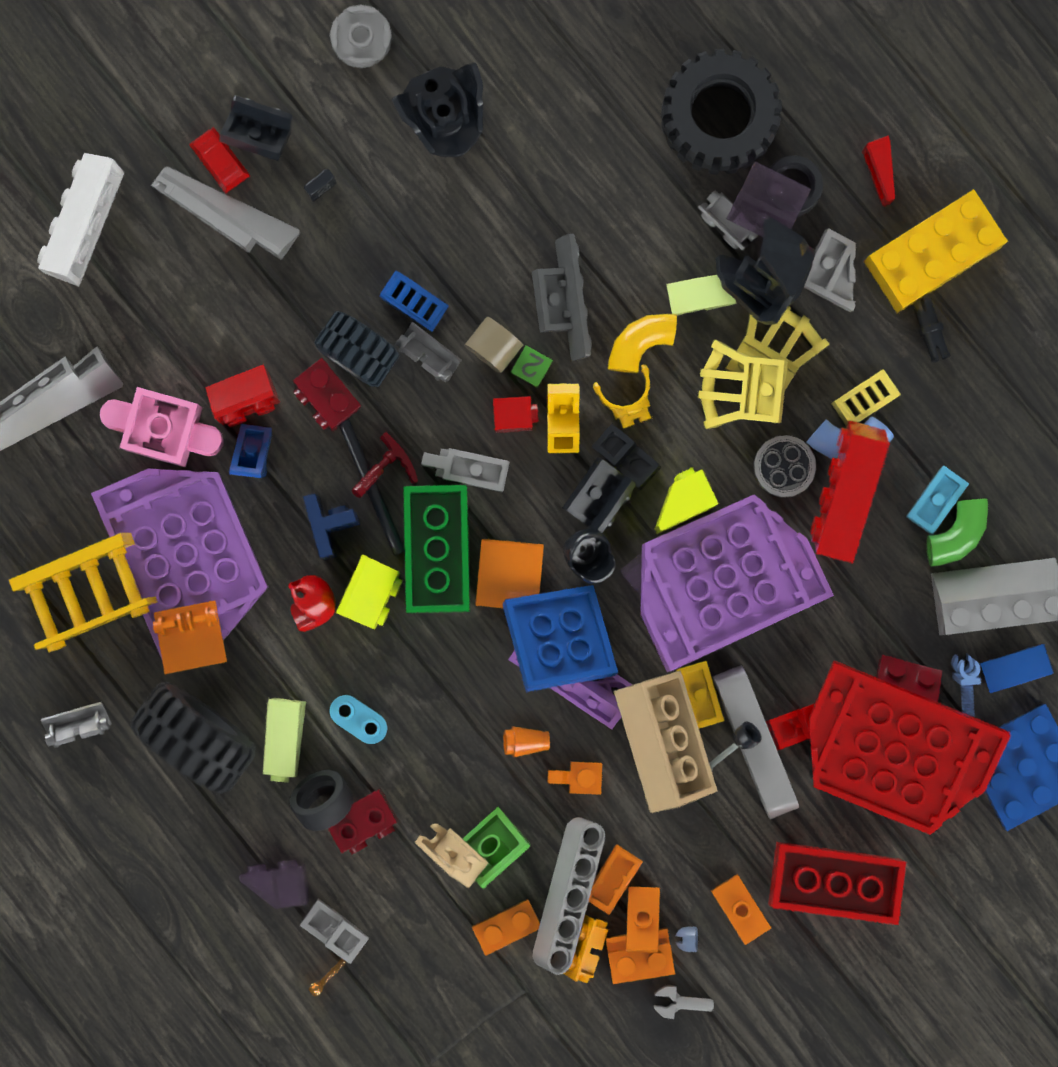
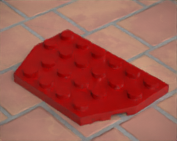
M834 660L809 715L814 788L931 835L942 826L944 821L954 817L964 805L986 791L1011 734L1002 728Z

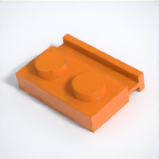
M668 928L659 929L658 953L626 951L627 934L606 937L613 984L675 974Z

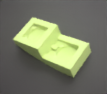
M717 275L666 284L671 311L674 315L737 304L736 300L722 288Z

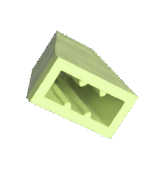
M280 698L268 699L263 774L271 775V781L289 782V777H296L298 775L306 701Z

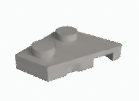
M829 228L825 229L815 249L813 266L804 286L807 290L849 312L854 311L855 301H853V283L855 282L853 261L856 254V243Z

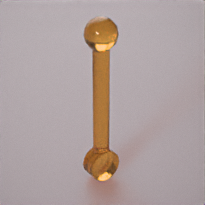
M341 959L319 982L313 983L309 988L310 993L313 996L320 995L323 991L322 987L347 961Z

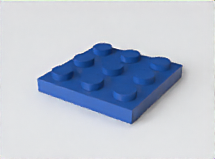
M594 585L505 599L502 605L526 692L613 677L618 673Z
M1041 704L999 726V728L1009 731L1011 737L986 788L985 794L1006 831L1058 805V726L1046 704Z

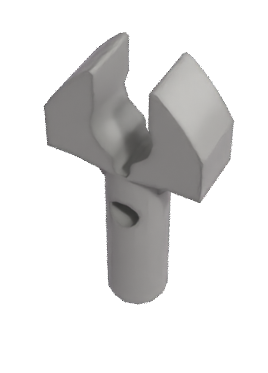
M665 985L654 993L655 996H668L672 1001H675V1003H671L666 1007L653 1005L654 1009L664 1018L674 1019V1013L680 1009L711 1012L714 1008V1001L712 999L680 996L676 992V985Z

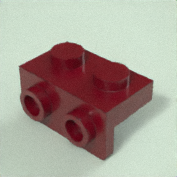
M320 358L293 380L296 389L292 392L303 406L309 403L316 411L312 417L323 430L329 427L332 432L338 429L337 426L361 408L360 403L323 358Z
M886 655L881 656L878 663L877 678L938 702L942 678L941 670Z

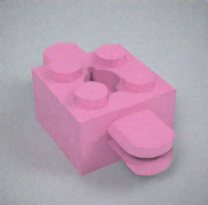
M137 387L132 404L113 399L103 404L100 410L101 422L107 428L124 433L120 448L128 452L186 468L190 452L214 456L223 447L224 439L222 433L216 427L199 423L203 408L193 402Z

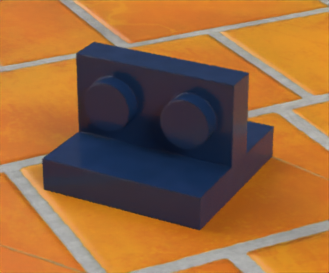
M316 493L303 496L320 558L325 561L336 558L337 554L331 533L360 525L357 512L353 509L349 510L345 505L328 510L329 516H326L321 498Z

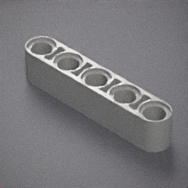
M740 665L712 676L733 732L741 724L748 721L754 724L761 733L762 740L751 749H741V752L768 818L773 819L798 809L799 805L743 666Z
M574 818L566 826L533 949V960L536 965L556 975L567 972L572 964L605 840V832L602 826L584 818ZM587 830V834L583 839L584 832ZM579 860V864H578L577 868L575 869V865H576L577 861ZM571 891L570 897L567 899V895Z

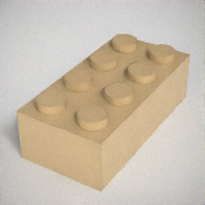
M681 670L614 691L650 813L679 807L717 792Z

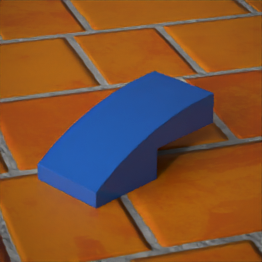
M1044 643L980 663L990 693L1054 673Z

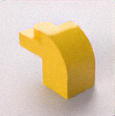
M548 384V453H579V384Z

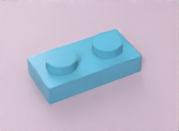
M942 466L906 517L929 534H934L969 483L947 467Z

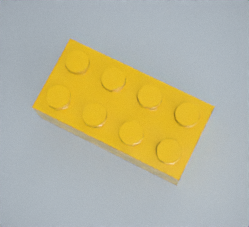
M973 189L869 255L864 263L895 311L899 313L1000 249L1008 240Z

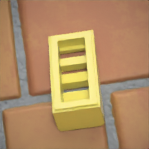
M883 369L831 404L847 426L849 420L859 423L901 394ZM879 379L890 394L887 397L883 396L875 384ZM870 386L879 400L878 403L875 404L865 388ZM860 393L870 408L865 410L855 396L856 394ZM849 399L859 412V415L856 417L846 404V401Z

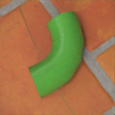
M987 499L957 501V517L952 528L945 533L927 536V556L930 566H941L961 560L977 547L986 530L988 515Z

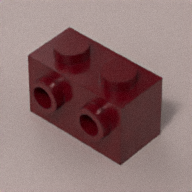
M379 788L354 802L345 818L328 828L340 852L344 853L349 850L351 855L368 846L365 840L374 835L381 839L395 831L393 825L399 820L383 791Z

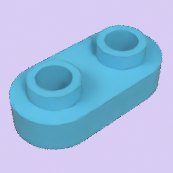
M350 695L339 696L332 702L330 716L337 725L367 744H375L384 739L388 727L383 716ZM342 705H348L351 708V714L348 717H343L340 714V707ZM369 722L376 724L377 731L375 734H368L365 727Z

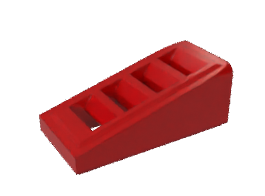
M889 136L867 143L862 151L879 199L884 207L890 205L895 199L891 141Z

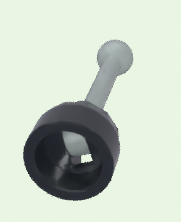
M748 721L741 724L734 732V743L709 762L711 771H713V767L738 747L747 750L760 743L762 736L758 728Z

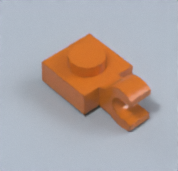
M570 761V771L548 770L547 782L550 784H569V793L601 795L602 763Z

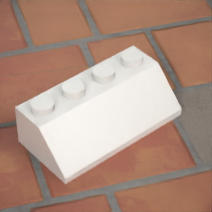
M84 153L82 160L76 161L72 171L74 180L71 188H67L64 191L60 205L63 206L60 215L55 217L50 225L49 234L51 237L48 245L43 246L38 255L37 262L40 264L38 269L43 273L76 286L80 285L124 175L123 170L114 159Z

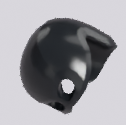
M593 528L578 531L569 537L563 545L564 558L569 568L583 581L590 584L600 583L614 572L616 561L611 553L610 543L600 531Z

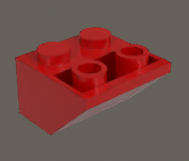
M264 364L205 387L214 418L222 425L228 424L229 427L247 421L245 416L257 412L258 416L267 414L275 410V404L280 403L269 372Z

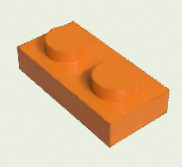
M526 899L473 925L472 929L485 956L539 930L540 922L529 899Z

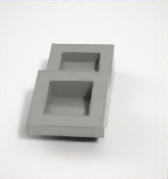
M319 898L300 923L302 928L325 943L327 948L349 964L352 963L369 939L365 933Z

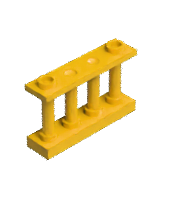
M119 533L9 579L13 592L25 590L26 594H30L47 639L35 643L34 647L36 650L47 648L49 653L67 646L65 641L129 614H131L132 618L150 612L148 606L158 603L156 597L141 598L125 557V554H127L126 548L135 544L131 533ZM106 556L109 557V560L113 559L130 605L115 611L97 568L99 565L98 559ZM79 567L87 575L102 614L101 617L86 622L69 579L71 577L70 571ZM51 579L54 583L57 582L74 628L58 634L41 590L44 588L42 583Z

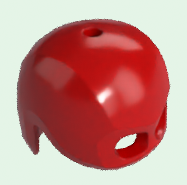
M308 575L289 583L288 587L291 589L295 602L291 606V614L298 631L306 632L331 619L336 609V600L331 587L324 579L316 575ZM299 591L304 594L303 598L297 596Z

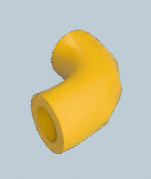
M646 315L629 324L614 342L609 357L608 370L638 373L641 357L647 349L655 345L673 346L677 315Z

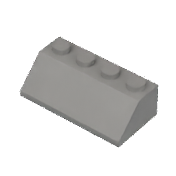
M1055 558L931 574L939 635L1058 621V564Z

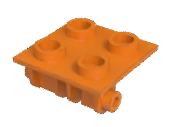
M216 600L153 612L155 619L153 621V629L155 634L158 635L165 674L227 662Z

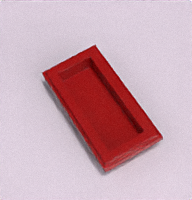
M214 126L189 144L225 194L250 177V174L226 143L220 142V134Z

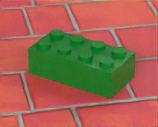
M467 485L404 486L406 613L470 612Z

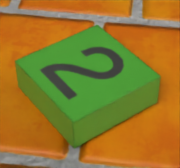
M526 345L515 363L511 374L538 388L553 360Z

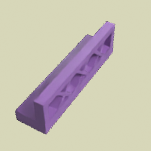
M514 650L508 660L519 667ZM616 674L613 677L601 678L599 681L590 680L551 687V689L610 729H613L620 720L621 714L611 688L617 687L622 689L632 684Z

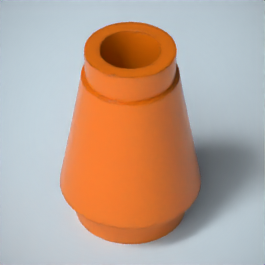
M512 726L510 730H504L503 733L505 755H512L514 758L549 750V732Z

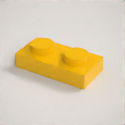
M707 661L676 669V672L681 670L698 729L723 722L724 718Z

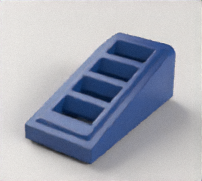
M397 270L379 295L381 300L433 332L449 308L446 303ZM400 283L405 285L396 299L393 298L392 294ZM410 290L414 291L415 294L408 305L402 304ZM421 297L425 298L426 301L418 313H415L413 309ZM431 304H434L437 307L427 321L423 317Z

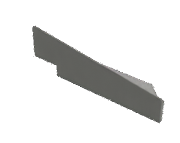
M164 167L151 185L248 253L257 243L282 260L300 234L299 229L170 167Z
M98 346L74 366L66 356L0 401V451L123 386L122 380Z

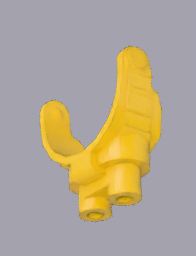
M644 364L641 365V372L645 377V392L632 405L619 406L610 403L603 396L598 383L595 382L593 384L594 392L598 395L600 401L610 408L615 419H620L623 429L635 425L633 420L639 419V422H644L651 419L648 407H650L648 391L650 389L649 369Z

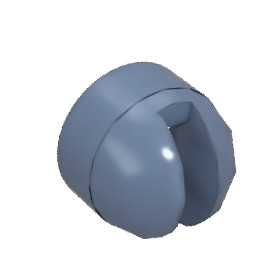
M687 926L679 929L675 936L683 937V941L675 942L678 948L686 952H697V927Z

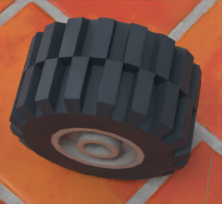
M335 311L314 341L316 348L328 359L357 379L373 387L380 386L400 357L397 350L384 338L343 312Z

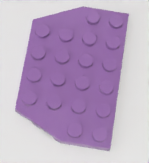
M148 468L91 493L109 537L119 533L132 534L135 544L126 548L127 554H125L141 598L156 597L158 603L148 606L150 612L144 614L143 617L161 659L158 635L155 634L153 629V621H155L153 612L216 600L224 640L267 590L268 584L219 472Z
M755 494L642 545L641 617L667 672L834 596L808 539L787 525L779 514L769 510L766 504Z

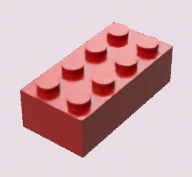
M851 420L848 421L847 428L840 429L836 446H839L838 458L832 457L828 469L830 485L829 488L823 487L819 500L821 515L820 517H814L810 534H812L811 542L815 543L817 554L850 563L854 562L890 444L886 430Z
M776 841L768 904L772 908L899 925L906 861L900 858Z

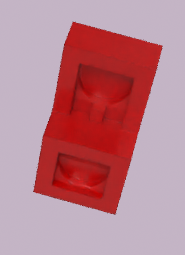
M815 703L765 721L777 750H782L810 739L809 715Z

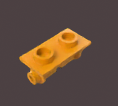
M585 914L572 964L567 972L563 974L577 982L579 980L588 983L589 978H593L600 956L592 954L590 951L591 948L602 950L609 931L606 928L608 922L600 919L595 920Z

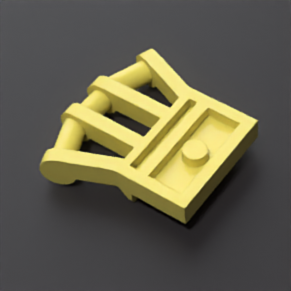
M788 306L779 322L771 325L761 342L754 338L757 320L750 315L746 336L737 349L738 352L748 357L788 360L785 390L799 367L830 345L826 338L822 340L810 324L809 318L804 315L800 317L790 311V306ZM785 321L795 329L781 352L777 353L769 348L768 345L782 322ZM801 333H803L812 345V348L792 362L786 357ZM731 359L725 370L744 373V364Z
M714 340L711 346L713 351L704 369H701L700 377H703L702 391L699 390L698 398L701 399L706 421H704L705 429L715 428L740 419L781 423L788 360L748 357L730 346ZM724 354L744 364V373L717 370ZM715 378L743 381L741 395L714 392ZM714 400L740 402V411L718 417Z

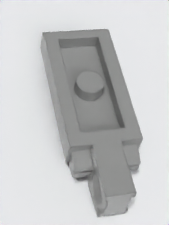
M449 448V450L441 449L440 456L424 452L421 466L436 469L435 476L441 477L443 480L503 492L510 461Z

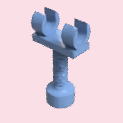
M955 654L951 660V665L956 673H952V677L962 688V713L975 717L973 685L981 684V680L978 677L980 665L975 659L966 654L968 663L964 668V660L961 659L958 663V656Z

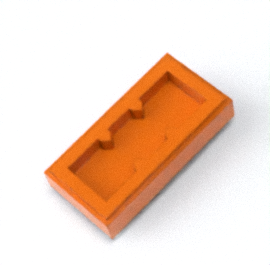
M616 844L594 878L588 902L610 915L643 861Z
M738 874L711 890L745 945L771 929Z
M629 886L626 951L658 953L660 888Z

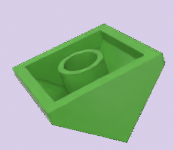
M499 807L462 838L488 862V865L476 879L482 888H485L531 846L528 839Z

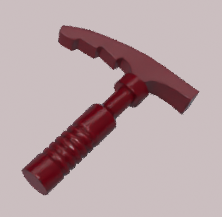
M387 432L379 439L384 442L389 451H386L383 459L378 464H374L358 484L351 489L352 493L358 498H361L372 484L384 473V468L389 463L392 464L396 459L400 460V464L406 469L405 472L410 477V482L413 485L418 482L416 471L407 454Z

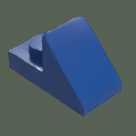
M241 424L230 466V474L255 478L266 476L267 455L272 438V428Z

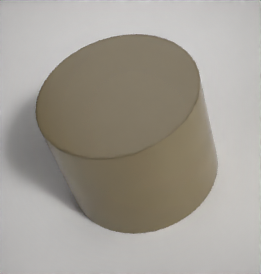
M486 317L464 344L477 358L500 374L523 346L511 332L490 317Z

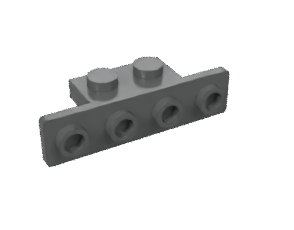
M566 234L555 240L558 268L536 269L532 271L540 333L567 331L571 361H578L591 355L592 341L588 334L586 321L588 311L583 299V277L580 273L578 262L579 246L576 243L575 234Z

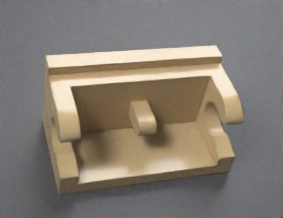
M432 824L431 828L437 832L436 836L431 840L427 837L419 836L415 843L451 877L469 888L488 865V862L451 828L447 830L439 824Z

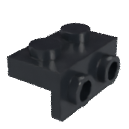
M234 96L231 102V112L220 133V142L279 161L291 134L292 115L281 109L256 103L248 98Z
M597 457L562 508L588 528H593L603 533L614 522L615 514L622 504L631 498L636 482L621 474L603 459Z

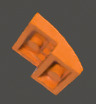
M482 539L476 606L503 608L502 604L505 599L539 594L544 544Z

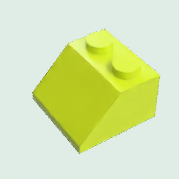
M690 468L676 475L674 478L675 482L669 488L655 527L657 534L718 505L703 470L695 473L694 469Z
M362 555L336 613L372 629H376L377 624L383 626L390 611L389 608L385 607L390 595L393 597L397 596L403 580L398 578L400 572Z

